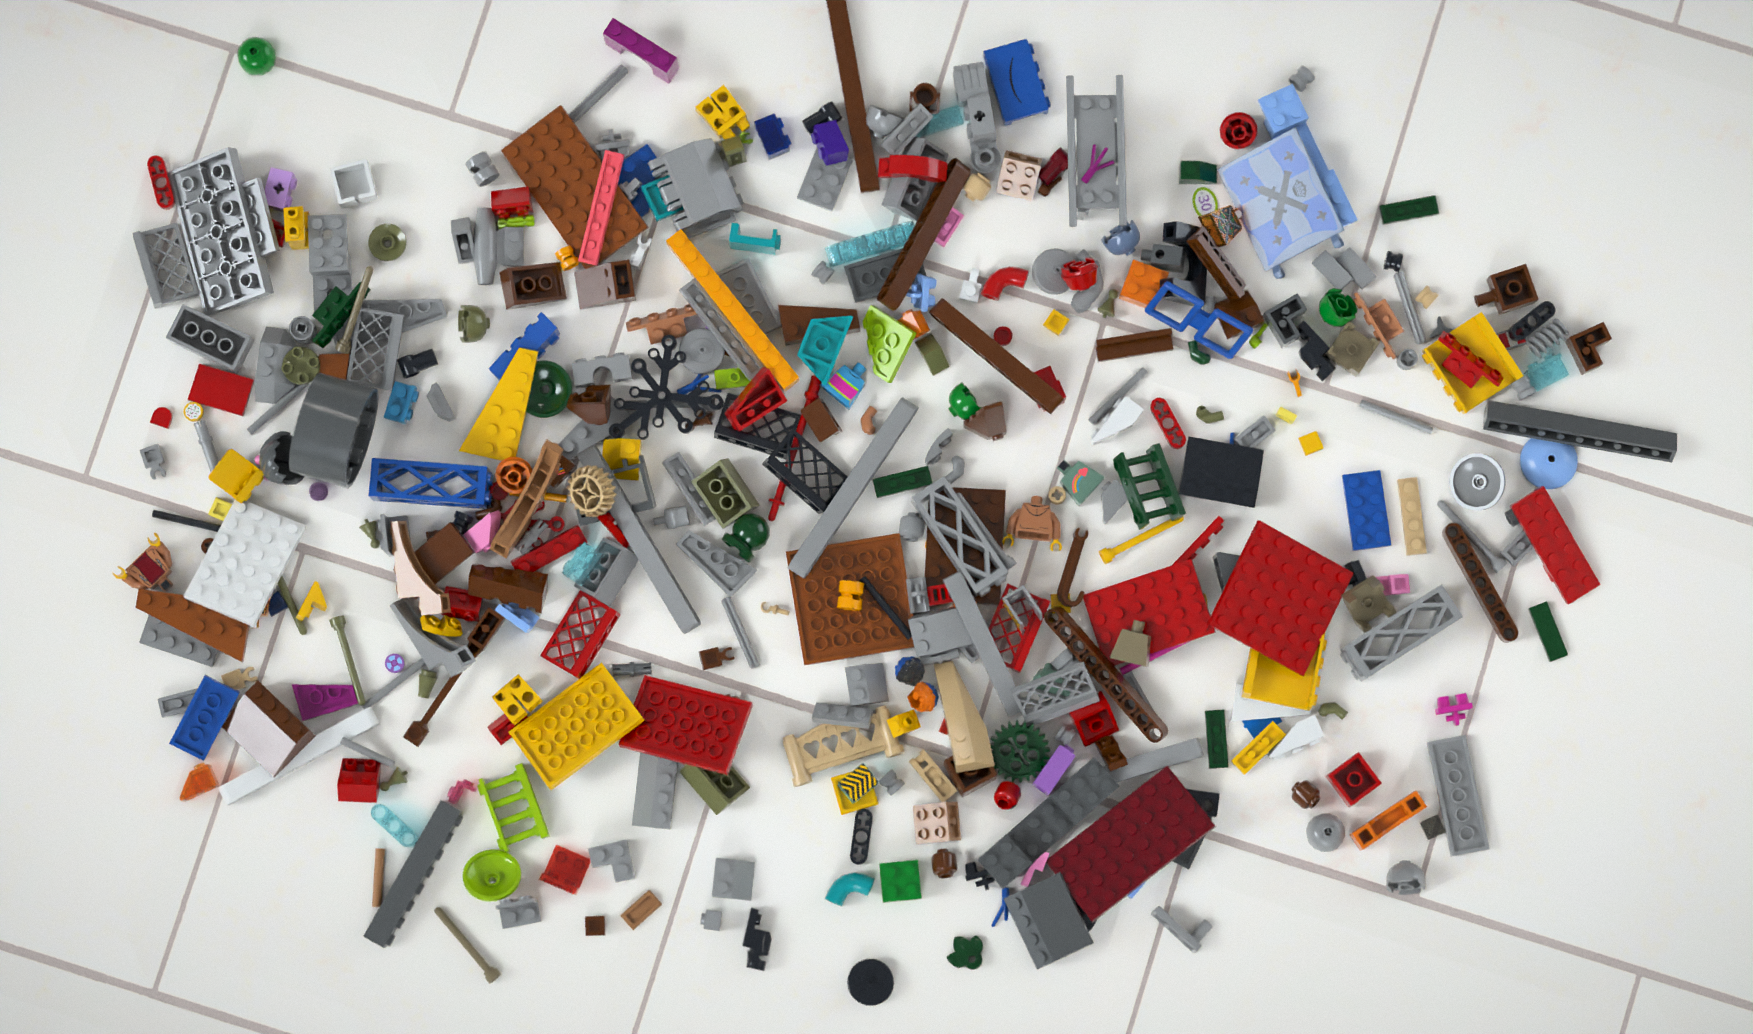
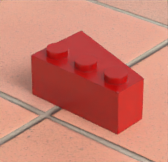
M762 367L724 414L733 429L741 431L787 402V399L769 368Z

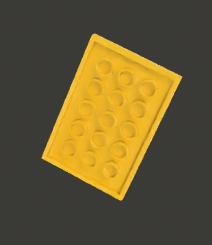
M601 662L510 730L509 734L548 788L553 790L645 720Z

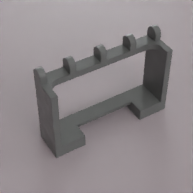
M639 455L640 463L628 465L627 459H622L623 467L611 470L615 474L640 468L648 500L632 504L635 513L656 507L643 455ZM576 509L580 526L600 521L597 517H586L585 514H580V509Z

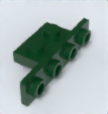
M361 282L357 284L349 296L335 286L312 316L323 325V328L312 340L315 344L325 348L337 331L343 327L346 320L350 317ZM369 287L367 288V291H366V294H365L364 299L367 297L368 293L371 291V289H370Z

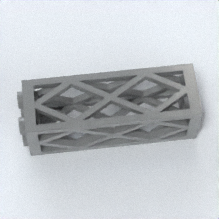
M944 476L912 496L911 503L921 518H923L925 524L956 570L961 571L974 597L978 595L983 597L990 592L991 586L995 584L998 587L1006 581L1008 570ZM944 490L948 498L939 494V492ZM927 500H929L930 515L922 505ZM934 502L956 511L957 531L935 521ZM961 517L976 539L962 533ZM943 534L957 540L958 557ZM962 543L984 553V572L963 563ZM989 559L991 560V562L993 563V565H994L995 568H996V569H995L994 571H992L991 573H990V561H989ZM971 576L976 577L980 580L975 583Z
M1441 584L1341 648L1340 651L1342 653L1340 656L1346 664H1350L1352 668L1350 671L1354 678L1362 682L1463 616ZM1430 597H1433L1436 603H1423ZM1416 611H1436L1428 629H1408ZM1407 613L1399 629L1380 630ZM1443 615H1445L1448 621L1438 627ZM1374 637H1395L1386 656H1366ZM1403 637H1422L1396 653ZM1365 640L1360 651H1358L1354 646ZM1368 663H1381L1371 670L1367 665Z

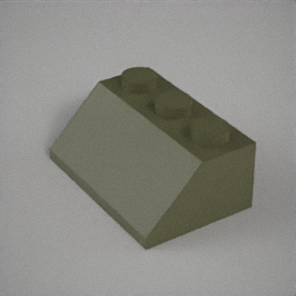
M729 458L719 460L691 481L722 529L735 523L738 518L749 514L760 506Z
M687 764L679 771L716 815L729 807L750 788L732 765L728 775Z

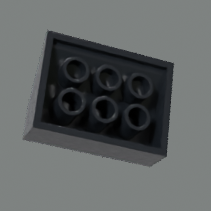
M1188 436L1178 489L1179 495L1255 508L1264 450Z

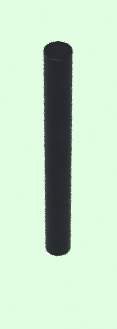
M153 510L152 517L215 532H218L221 527L219 524Z
M867 577L861 578L859 581L864 583L866 590L906 639L912 638L911 631Z

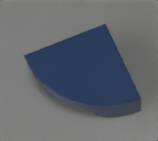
M279 590L272 595L269 602L271 617L288 608Z

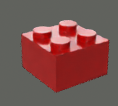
M1359 752L1325 776L1348 807L1353 806L1382 784Z

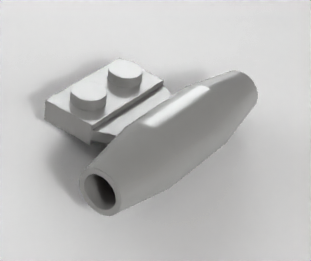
M478 208L474 227V265L478 285H493L497 262L504 266H524V227H504L497 231L492 208Z

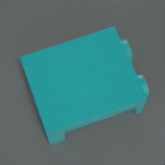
M738 223L731 224L730 249L775 255L776 250H780L781 235H778L777 229H773L772 239L742 236L740 235V225Z

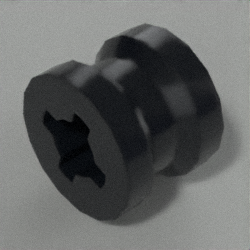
M1387 251L1383 269H1393L1395 272H1399L1403 254H1393L1392 251Z

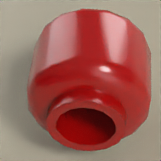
M1011 781L1001 782L994 793L995 803L1004 810L1015 808L1021 797L1020 787Z

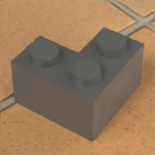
M1298 293L1265 311L1263 314L1264 320L1281 348L1296 341L1301 336L1292 321L1307 311Z

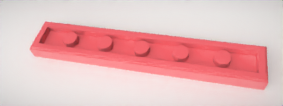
M605 150L578 259L579 262L598 266L625 157L624 154Z

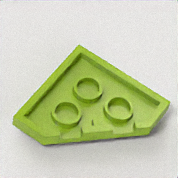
M870 305L862 322L868 336L866 341L869 354L872 355L874 366H872L873 372L887 383H892L917 333L877 306Z

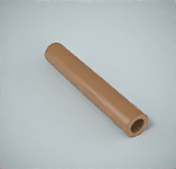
M375 848L372 907H380L382 904L385 849Z

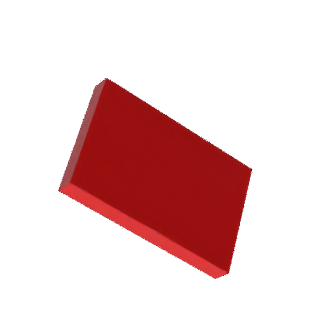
M199 364L187 400L243 417L255 380Z

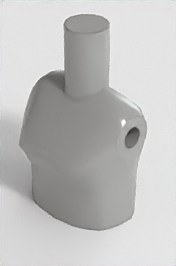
M687 506L666 508L664 516L653 518L654 525L666 524L668 529L690 525Z

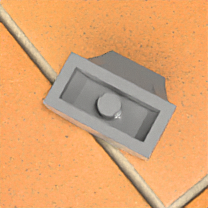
M438 383L432 384L426 397L437 416L451 422L456 417Z

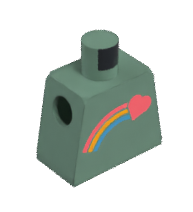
M1063 460L1057 467L1065 475L1060 480V484L1078 506L1087 499L1105 478L1080 461L1072 467L1067 461Z

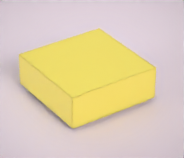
M1281 406L1276 413V417L1289 424H1293L1297 415Z
M216 497L208 515L224 521L232 504Z

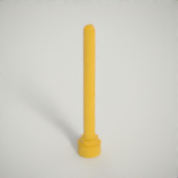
M1184 517L1176 521L1169 519L1112 549L1105 547L1099 551V555L1106 565L1113 561L1112 559L1115 558V555L1182 522Z

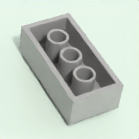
M182 304L165 337L169 342L238 374L255 341L251 336Z

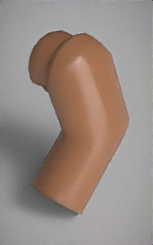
M872 406L868 407L860 419L862 430L868 435H873L876 431L872 418L877 410Z

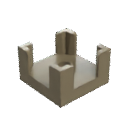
M1348 322L1325 354V357L1328 356L1331 361L1357 377L1380 342L1373 337L1371 339L1367 338L1355 330L1356 326Z
M1373 575L1341 595L1356 626L1364 633L1372 629L1368 622L1380 614L1384 613L1390 618L1397 613L1394 606L1384 595L1383 591L1385 588L1382 583Z

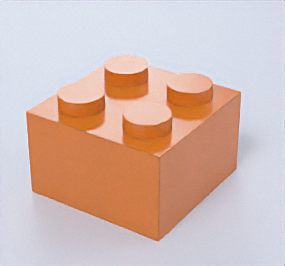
M1133 259L1119 299L1146 308L1159 290L1160 279H1166L1169 272Z

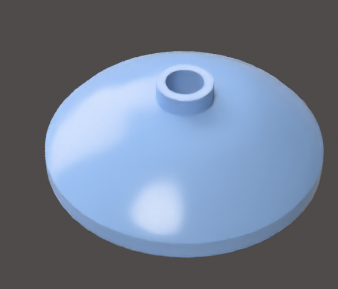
M1531 438L1526 442L1520 454V467L1525 478L1534 486H1544L1545 489H1556L1567 484L1574 476L1578 465L1576 450L1573 445ZM1553 456L1554 462H1550L1548 457Z

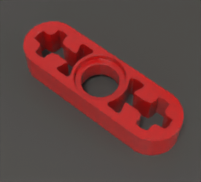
M151 156L147 161V167L156 201L162 209L169 210L174 207L175 199L166 163L160 156ZM156 160H157L159 163H161L160 165H158L159 171H160L161 173H158V174H157L156 168H155V167H152V165L155 164L154 161H156ZM159 178L166 179V185L162 188L156 186V181ZM158 192H165L168 199H171L167 205L161 202L164 200V196L162 193L158 194Z
M1155 398L1151 402L1150 410L1170 447L1173 449L1182 448L1186 443L1185 434L1167 401L1163 398ZM1156 402L1164 405L1162 407L1163 413H1166V411H1168L1169 413L1162 416L1161 419H1159L1158 417L1161 416L1160 410L1154 409V407L1156 406ZM1166 418H1170L1173 421V427L1170 429L1163 426V420ZM1175 428H1177L1178 430L1175 431V435L1178 438H1182V440L1180 441V445L1172 442L1174 440V436L1172 433L1170 434V436L1167 434L1169 432H1172Z

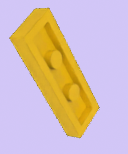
M1272 721L1231 762L1245 775L1286 734Z

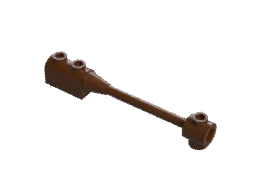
M489 607L467 638L469 641L467 647L474 658L482 651H485L506 620ZM463 672L448 679L421 721H413L403 735V738L419 748L430 732L427 724Z

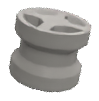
M822 261L813 270L811 275L817 277L823 285L829 280L835 270L828 268L826 262Z
M1064 723L1054 739L1056 741L1060 740L1063 742V745H1069L1077 731L1068 728V725Z

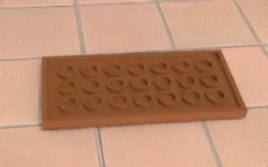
M559 105L501 151L526 187L529 186L533 197L567 245L572 246L574 255L579 259L602 161L564 107ZM617 185L598 265L649 228L619 185ZM580 262V263L582 264V266L584 267V269L591 268V267H594V266H595V265H591V264H587V263Z

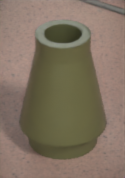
M422 669L421 673H419V697L429 699L438 678L436 677L437 672Z

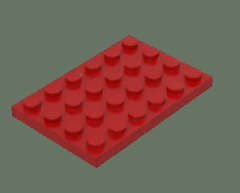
M1192 559L1084 594L1083 597L1099 649L1114 666L1125 663V661L1113 659L1110 656L1121 630L1131 631L1134 620L1145 622L1142 634L1151 636L1150 654L1216 633L1213 627L1207 625L1211 615Z
M644 675L633 705L645 721L623 736L618 745L621 748L728 775L753 704L750 701Z

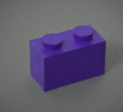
M836 120L814 125L811 139L813 144H816L819 158L823 159L825 165L828 166L847 161L849 148Z

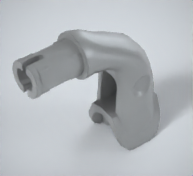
M1085 249L1076 255L1079 261H1086L1087 257L1092 258ZM1097 260L1095 261V264L1098 265L1096 284L1087 290L1078 291L1072 298L1071 306L1077 313H1082L1090 308L1103 291L1104 281L1100 264Z

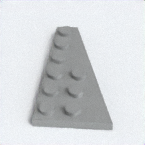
M441 299L363 300L361 306L362 308L404 314L402 333L448 317ZM362 312L361 321L366 326L374 318L370 313ZM384 315L378 319L384 329L391 325V316ZM349 318L333 336L335 345L337 341H340V338H343ZM376 321L367 327L373 337L382 331ZM354 327V330H353V333H352V336H351V339H350L351 345H352V343H353V337H354L355 327ZM365 329L358 333V340L362 345L371 339ZM383 332L375 340L378 342L386 339L387 336Z

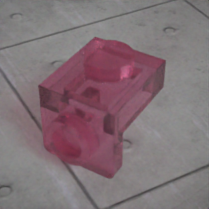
M466 779L463 782L458 780L455 787L451 786L448 791V802L457 805L465 788L476 793L477 789L473 788L474 783Z

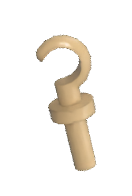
M766 602L761 604L760 608L764 613L773 611L775 615L777 613L789 615L790 611L781 609L778 605L770 606L768 610H764L763 605Z

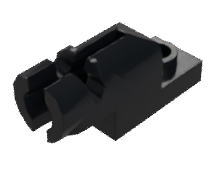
M1303 320L1297 326V330L1301 335L1300 338L1308 342L1299 350V356L1311 370L1319 368L1316 375L1321 381H1324L1336 369L1328 356H1324L1330 348Z
M751 908L742 946L750 948L749 951L747 950L746 967L764 971L766 961L761 960L759 956H768L772 938L770 932L755 929V925H760L762 914H758L759 909Z

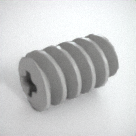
M1555 318L1552 320V323L1546 325V328L1543 327L1540 329V332H1536L1534 337H1529L1526 343L1531 352L1541 359L1542 355L1540 352L1547 355V347L1553 350L1554 346L1552 343L1559 346V338L1565 341V334L1569 335V331L1559 319Z

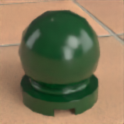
M750 513L738 518L732 527V534L725 532L721 539L730 548L732 546L740 551L738 555L747 562H750L755 558L752 554L753 551L760 550L766 545L770 536V528L763 517Z

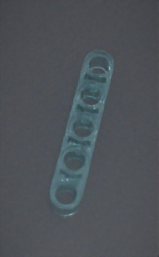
M904 222L825 247L830 267L904 246L915 226L914 222Z

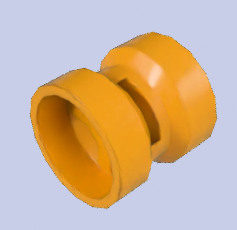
M571 245L563 247L555 253L556 258L561 261L563 271L570 270L580 264L578 257L573 254L574 249Z

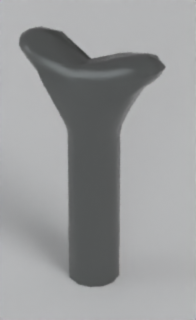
M1439 316L1437 318V328L1430 334V339L1441 335L1443 331L1449 333L1454 329L1446 327Z

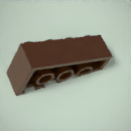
M778 305L785 346L802 343L810 320L816 318L853 316L847 334L860 332L857 309Z
M481 564L471 566L468 582L469 595L488 600L497 598L503 604L508 605L512 602L519 604V608L527 609L531 607L535 608V612L542 613L547 596L548 574L539 571L529 572L521 569L512 570L504 569L503 567H487Z

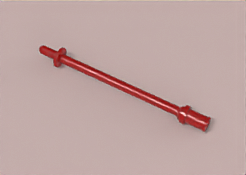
M811 376L808 390L804 393L806 398L804 407L819 398L818 393L822 382L816 376ZM802 414L796 430L801 436H803L807 423ZM796 437L793 439L791 448L799 447ZM790 450L791 461L795 460L798 450ZM781 481L779 482L774 499L770 498L768 502L772 503L768 515L769 521L775 520L779 506H785V503L781 500L786 485Z

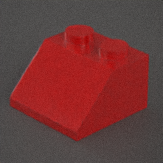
M1102 691L1098 692L1099 702L1069 712L1084 747L1093 744L1102 737L1120 731L1111 707Z

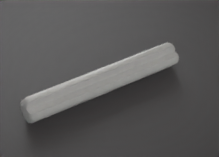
M620 65L569 113L572 120L577 122L627 75V68Z
M1404 272L1395 273L1394 280L1417 345L1426 342V337Z
M726 597L721 600L747 662L750 668L754 669L760 663L731 597Z

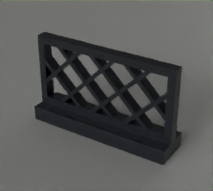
M728 393L714 431V438L771 455L780 444L777 436L785 432L788 434V431L791 429L796 430L801 415L776 408L772 411L775 412L776 419L768 422L766 417L763 416L764 425L756 428L754 423H752L751 426L754 430L748 433L742 430L737 431L732 426L722 425L723 419L727 418L724 413L729 408L730 399L736 400L738 395ZM786 417L795 418L794 424L786 428L782 419ZM779 421L783 430L774 434L770 425ZM768 427L771 436L767 438L761 437L758 431ZM793 435L789 439V448H791L792 441L794 438ZM779 451L775 457L787 460L786 451Z
M795 429L789 431L772 454L762 463L765 468L818 514L824 513L848 477ZM792 435L798 439L799 447L789 448V439ZM803 449L812 451L813 460H804ZM790 450H799L800 461H791ZM779 451H786L787 462H780L775 457ZM813 462L814 473L805 474L804 463ZM817 462H824L827 465V472L818 473ZM800 463L801 474L795 475L792 472L791 464ZM831 474H838L843 479L839 485H832ZM818 475H828V486H819ZM805 476H815L816 487H809L806 484ZM829 488V498L826 501L820 497V489Z

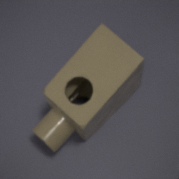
M1134 620L1131 631L1121 630L1110 658L1149 667L1151 636L1142 634L1145 622Z

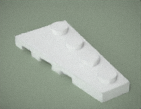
M1236 684L1231 722L1311 714V710L1306 711L1241 697L1243 684Z

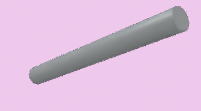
M1142 367L1088 419L1089 422L1094 425L1119 398H1122L1148 373L1147 370Z
M309 383L296 385L247 428L249 433L252 435L307 387Z
M1361 400L1359 407L1431 434L1433 431V427L1365 400Z
M422 658L366 700L365 705L362 707L366 709L373 706L425 666L424 660Z

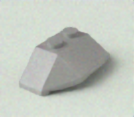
M267 326L260 341L255 375L256 402L275 404L295 387V384L285 377L281 368L285 355L294 347H299L286 329Z

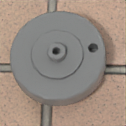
M1056 248L1048 249L1039 254L1032 265V277L1038 288L1051 295H1058L1068 291L1069 287L1061 277V268H1064L1063 265L1074 260L1072 256L1066 251Z
M706 328L691 330L683 337L679 346V351H683L687 357L686 361L682 364L686 369L695 374L713 372L721 365L725 354V349L712 332ZM679 354L680 360H683V354Z

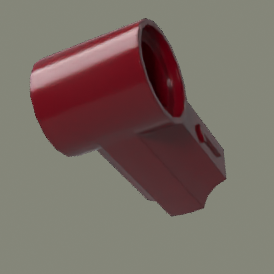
M1060 147L1040 169L1038 177L1044 184L1048 186L1061 172H1065L1068 169V153Z

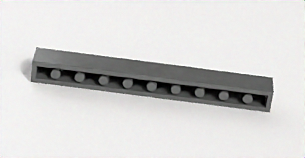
M1488 400L1484 411L1483 430L1670 463L1673 462L1677 452V433L1490 400Z

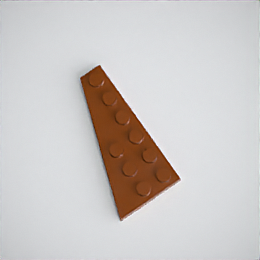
M138 589L135 608L244 663L250 625L185 599L184 595Z

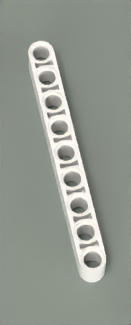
M368 707L315 735L275 778L259 765L220 786L218 790L226 805H231L342 746L340 741L343 737L353 740L377 727L380 723L373 709Z

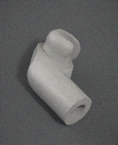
M957 455L951 460L953 471L945 476L950 484L964 474V459Z

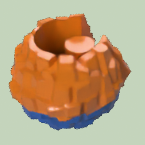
M921 681L917 683L907 698L910 706L915 710L930 712L937 705L939 696L933 685Z

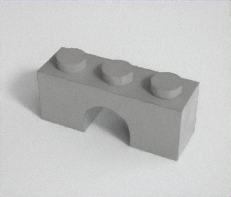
M623 352L615 353L613 357L609 358L602 355L594 357L595 360L587 361L586 358L575 360L576 363H571L576 389L595 385V374L602 369L612 373L614 383L633 380L629 355H625Z

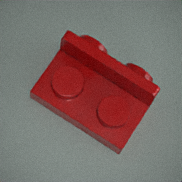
M446 586L444 593H449L451 613H442L441 615L464 619L468 622H479L483 598L469 595L466 589Z

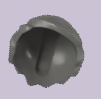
M281 431L270 436L261 447L259 454V464L263 475L269 481L281 485H295L305 477L292 473L289 469V455L293 437L290 435V432Z

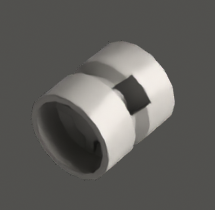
M485 151L474 155L465 163L469 172L474 174L473 178L478 187L490 184L500 175L495 165H491V159Z
M305 316L295 317L289 325L291 336L302 345L312 343L318 332L315 324Z
M1068 648L1051 662L1057 671L1080 663ZM1082 669L1074 672L1073 675L1078 676Z

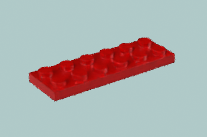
M1544 486L1537 488L1510 505L1566 604L1569 605L1601 585Z

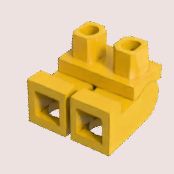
M519 674L492 696L514 725L528 715L517 702L518 700L529 712L543 702Z

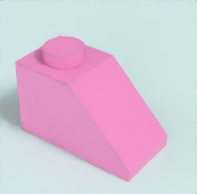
M499 510L489 513L463 534L476 553L490 551L492 540L500 529L501 513Z

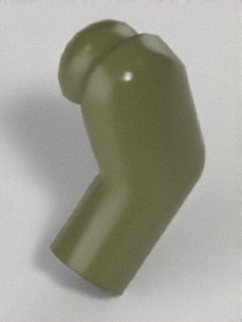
M1199 406L1196 409L1197 417L1207 424L1224 420L1222 411L1211 413L1205 406Z
M1335 702L1323 703L1318 710L1322 717L1334 713L1342 720L1348 714L1345 709Z

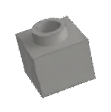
M706 910V913L701 915L700 925H704L703 929L720 931L722 912Z

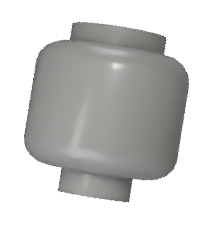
M909 512L908 515L901 517L899 534L903 537V540L916 542L923 537L925 526L923 518L914 512Z

